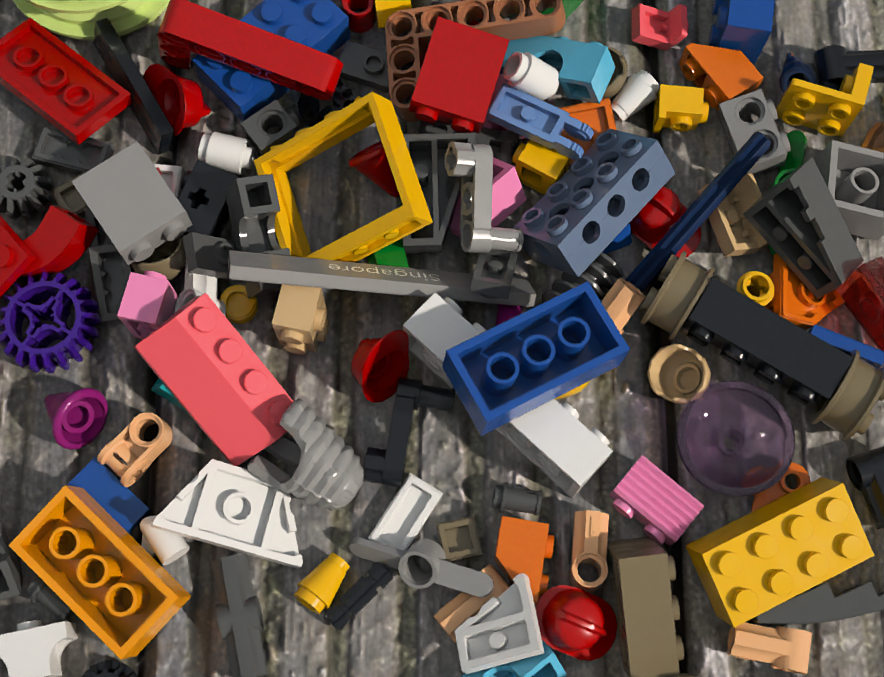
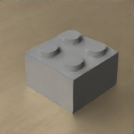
M831 140L815 159L820 173L851 235L878 241L884 236V152Z

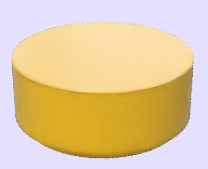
M245 285L230 286L220 296V300L226 305L225 317L232 323L243 324L249 322L258 311L257 298L248 299Z

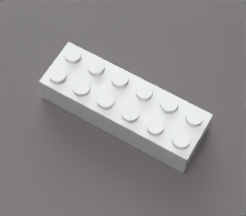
M435 292L403 324V331L408 334L409 351L452 389L454 387L442 368L446 350L487 330L476 322L471 325L461 316L463 311L456 302L449 297L443 300ZM553 399L496 428L501 435L571 498L578 493L613 452L608 447L609 440L596 428L592 427L589 430L578 420L580 417L578 412L565 401L559 403Z

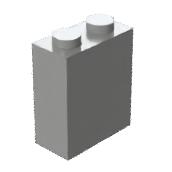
M138 141L71 181L128 265L147 259L153 254L155 248L166 241H174L185 234L187 228L193 225L187 212Z

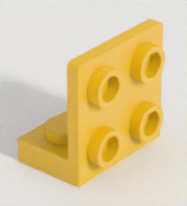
M859 63L852 75H845L839 91L793 78L776 107L778 118L788 125H802L816 129L822 135L842 137L865 104L874 66Z

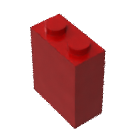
M438 16L411 98L409 111L414 112L418 119L425 122L436 123L438 120L451 124V128L459 133L475 132L480 134L510 40Z

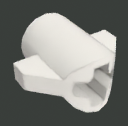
M158 515L148 516L140 522V530L142 532L141 546L152 557L156 555L163 566L174 562L190 549L183 536L152 528V522Z

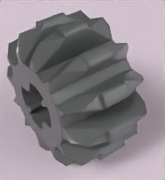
M12 157L11 164L7 168L4 165H0V213H6L10 219L15 221L21 215L26 220L31 221L32 213L35 210L45 214V208L42 204L44 202H53V196L49 191L55 188L54 182L48 177L46 168L40 164L36 165L28 157L22 163Z

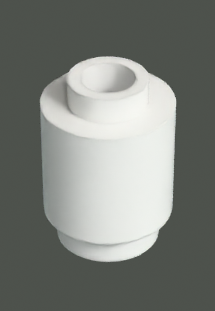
M528 52L513 53L504 66L503 76L508 80L510 86L542 101L552 97L558 89L559 75L557 69Z
M219 132L205 133L202 136L198 149L199 161L242 175L245 169L250 170L252 168L255 148L250 147L249 139Z

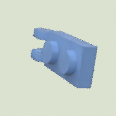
M505 83L502 84L486 114L487 120L549 149L554 148L559 154L573 160L581 159L584 149L576 142L561 136L562 130L564 129L570 136L586 142L587 140L590 141L594 134V130L589 125L569 116L570 113Z

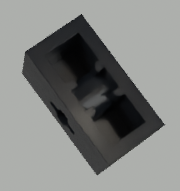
M197 160L192 171L188 170L181 183L182 192L178 200L187 212L193 225L187 228L183 236L194 232L220 238L230 218L224 189L236 178H239L237 175Z

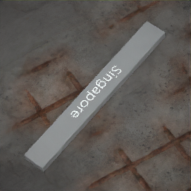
M229 250L228 273L229 278L232 280L430 298L436 292L442 299L449 297L452 300L523 307L534 306L537 295L528 279H512L508 300L502 298L488 299L478 293L470 292L473 274L233 250Z

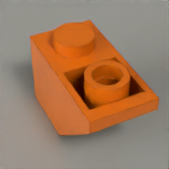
M690 43L685 46L678 63L686 79L693 81L698 88H704V100L709 103L710 107L716 108L718 112L720 103L756 91L764 78L743 52L739 50Z
M502 516L499 524L494 561L512 585L515 583L512 579L518 574L525 573L529 577L534 605H536L538 598L548 588L549 575L542 574L544 558L551 559L555 536L548 534L549 524Z

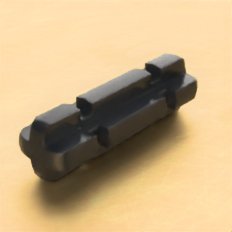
M376 562L367 571L369 575L366 578L362 576L339 598L342 601L339 605L334 603L325 612L326 619L334 628L341 630L351 621L349 616L352 613L356 616L378 594L377 589L380 586L384 588L393 579L392 573L384 564Z

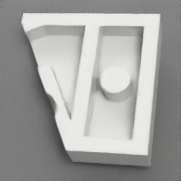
M525 573L515 576L512 579L515 582L498 598L493 596L481 607L476 616L468 618L455 630L461 671L470 674L544 653L530 581Z

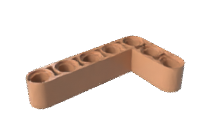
M462 0L394 12L388 17L385 25L390 99L402 119L408 122L420 120L415 116L414 112L409 111L410 103L403 104L407 97L413 95L438 16L511 41L550 35L561 30L566 21L563 1ZM544 9H555L550 14H541ZM510 14H519L515 19L505 20V17ZM482 19V22L478 25H469L473 20ZM411 30L408 35L399 37L403 31ZM414 63L411 68L401 70L405 64Z

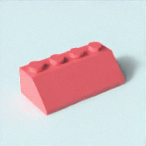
M206 292L191 299L133 346L231 465L238 466L276 442L287 432L280 425L283 413L294 401Z

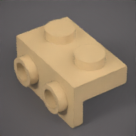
M747 173L708 217L724 257L754 254L769 245L743 215L762 196L752 173ZM709 184L698 190V194L700 195Z

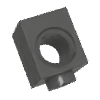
M277 99L240 123L245 139L250 140L251 147L255 148V152L259 157L271 151L270 147L283 144L295 137L294 135L298 131V127L301 126L293 110L289 107L284 110ZM272 127L282 128L276 134L266 133Z

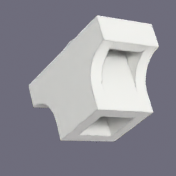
M34 620L17 624V631L1 634L0 658L7 666L8 677L62 676L61 655L64 648L70 642L78 639L76 623L62 621L42 626V620Z

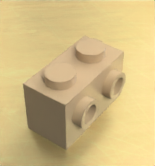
M282 284L271 324L280 345H284L286 351L301 355L306 354V351L317 352L319 341H326L330 321L326 320L327 308L322 289Z

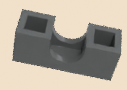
M273 174L236 178L224 191L237 250L291 256L289 248H280L275 234V216L281 209ZM244 281L248 299L279 294L282 284Z

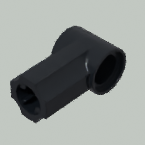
M831 45L823 47L814 53L817 82L820 86L839 91L845 75H852L859 63L874 66L870 83H884V50L846 51L844 46Z
M884 446L846 459L848 477L857 490L862 491L877 530L884 528Z

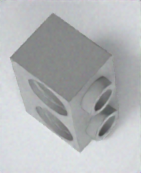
M762 89L719 104V120L733 156L757 131L764 134L771 141L769 148L772 151L762 155L747 172L752 173L753 176L785 166L787 152L791 151L785 131L779 132L774 120L778 119L775 105L772 99H765ZM746 113H753L759 119L748 123L744 122L740 117Z

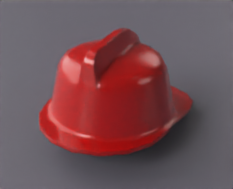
M158 63L152 64L146 69L143 78L174 130L173 135L180 134L183 128L197 125L201 117L210 114L211 109L203 101L202 91L198 83L188 78L176 76L165 66Z
M662 187L629 222L631 233L652 250L688 208L680 202L679 197L672 190ZM700 227L675 256L680 257L682 252L685 251L687 253L686 257L696 251L701 241Z
M402 329L394 330L382 338H366L361 340L357 351L353 355L351 361L353 377L362 387L365 398L373 403L383 402L393 396L397 391L399 377L406 378L409 370L408 334Z
M559 585L551 587L544 592L535 605L541 639L552 649L579 660L592 661L601 658L607 653L615 641L617 632L616 615L607 602L577 587Z

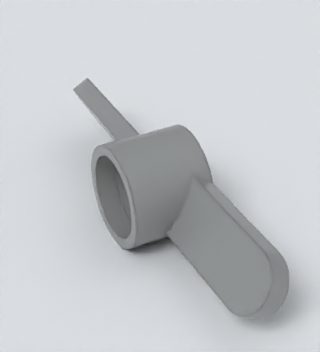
M361 537L353 538L349 545L350 551L360 558L398 569L402 580L407 585L416 589H424L435 583L477 597H486L492 592L494 587L493 580L488 574L446 561L443 548L437 542L430 539L417 540L407 551ZM413 555L425 558L430 563L432 572L420 569L415 564Z

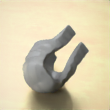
M298 398L286 409L280 425L293 436L297 444L282 436L264 449L288 466L297 468L293 477L259 454L248 464V472L256 475L272 487L280 488L284 493H292L296 498L304 499L307 504H314L318 509L326 508L331 511L341 509L352 501L363 484L364 471L360 464V456L354 455L353 448L344 444L343 437L336 435L334 427L326 425L324 418L317 417L315 409L309 407L304 400Z

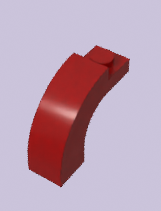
M51 205L36 231L23 240L37 258L20 277L27 278L30 275L35 278H41L43 272L54 275L65 270L84 254L99 228L71 210Z

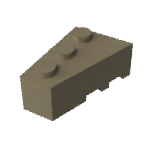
M649 537L607 541V554L612 556L614 578L610 579L611 592L616 591L618 610L616 622L625 672L629 677L680 675L678 660L684 659V648L680 635L675 633L674 621L680 619V609L676 595L672 596L670 581L676 579L673 557L671 555L668 556L667 552Z

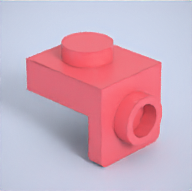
M639 3L631 9L632 41L663 51L669 50L688 35L687 6L679 4L671 11L666 12Z

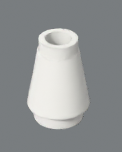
M640 70L637 74L632 73L623 88L611 103L612 112L618 122L622 123L626 118H629L657 99L656 94L660 86L648 72Z

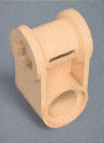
M141 413L100 451L97 461L101 465L107 464L121 478L120 483L124 487H129L143 476L153 461L170 445L173 437L172 428L166 421L154 413ZM152 424H158L159 432L157 437L152 441L145 442L143 435L146 428ZM120 457L127 463V465L120 460Z

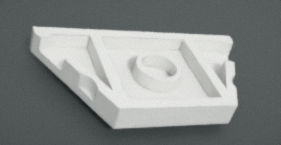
M211 459L169 505L158 514L151 525L152 528L296 569L302 567V554L299 555L295 531H297L295 518L289 504L291 501L290 493H284L280 488H274L267 482H263L259 477L248 472L247 469Z

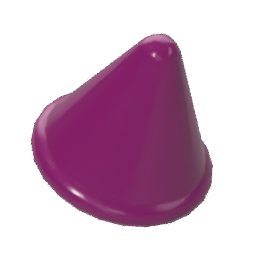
M82 388L76 391L49 394L44 400L52 426L53 438L62 448L74 450L87 446L99 436L106 424L108 417L107 400L97 389Z

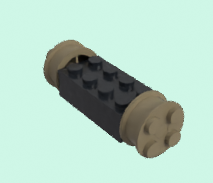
M685 251L682 252L680 257L671 255L658 278L663 283L660 290L652 287L638 311L644 315L640 322L644 325L649 321L670 333L668 339L670 341L674 339L682 326L688 330L686 336L694 342L705 347L709 342L722 350L719 355L725 360L737 366H740L741 362L755 369L753 375L769 385L778 382L789 390L786 394L792 399L804 405H807L808 402L816 403L810 416V422L816 424L821 421L840 432L839 439L842 441L848 440L856 433L861 435L865 433L874 418V414L870 413L878 399L880 401L884 400V366L878 369L860 359V351L856 349L847 355L715 278H712L707 285L715 269L711 267L706 271L685 259L687 254Z

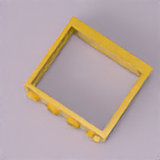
M374 92L364 97H356L352 104L341 110L328 113L321 122L312 127L297 131L294 135L295 137L283 144L270 147L271 151L254 160L258 175L273 174L281 209L275 216V232L280 248H289L291 256L357 262L433 223L393 103ZM376 123L403 205L311 253L287 172L371 124Z

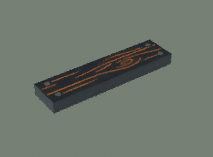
M105 18L95 21V39L93 44L115 82L131 93L133 103L129 106L156 153L159 155L168 152L174 132L171 124L110 20Z

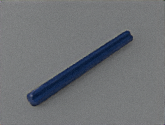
M757 131L748 139L625 281L636 286L641 292L646 289L665 267L671 255H675L769 149L771 141L764 134Z

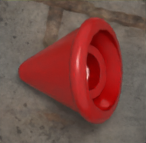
M382 141L365 148L348 160L350 167L358 170L390 196L400 197Z

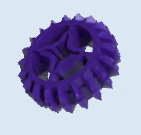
M43 272L40 281H37L34 276L28 275L27 286L23 287L19 283H14V288L17 291L14 296L3 294L8 306L0 307V316L4 318L0 320V332H2L0 334V344L6 346L4 353L9 358H15V363L22 368L29 364V369L33 372L39 373L42 367H44L45 371L54 374L58 363L64 370H69L70 358L73 357L77 362H82L83 357L79 352L83 348L87 351L93 350V345L88 341V338L100 337L99 331L93 327L101 323V317L98 313H94L99 307L98 303L94 299H90L92 293L87 287L80 288L81 283L73 277L67 281V277L58 272L53 279L49 273ZM48 299L45 303L41 305H35L42 300ZM74 304L76 318L73 328L70 329L67 326V318L71 313L69 308ZM26 316L30 320V325L25 332L28 336L23 340L22 324ZM37 317H40L45 321H54L60 328H57L52 324H43ZM63 340L57 345L47 348L52 341Z

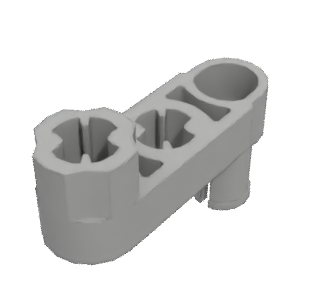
M451 141L445 153L444 165L448 176L461 177L460 239L463 251L470 253H489L490 250L519 252L524 241L521 228L513 229L491 226L492 148L486 144Z

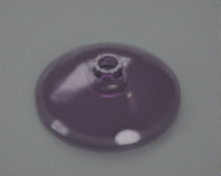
M730 380L711 384L703 391L696 393L689 400L678 420L676 442L684 466L701 485L725 496L746 497L769 489L784 476L794 456L795 432L786 409L771 393L752 383ZM724 438L734 440L736 444L734 450L725 447Z

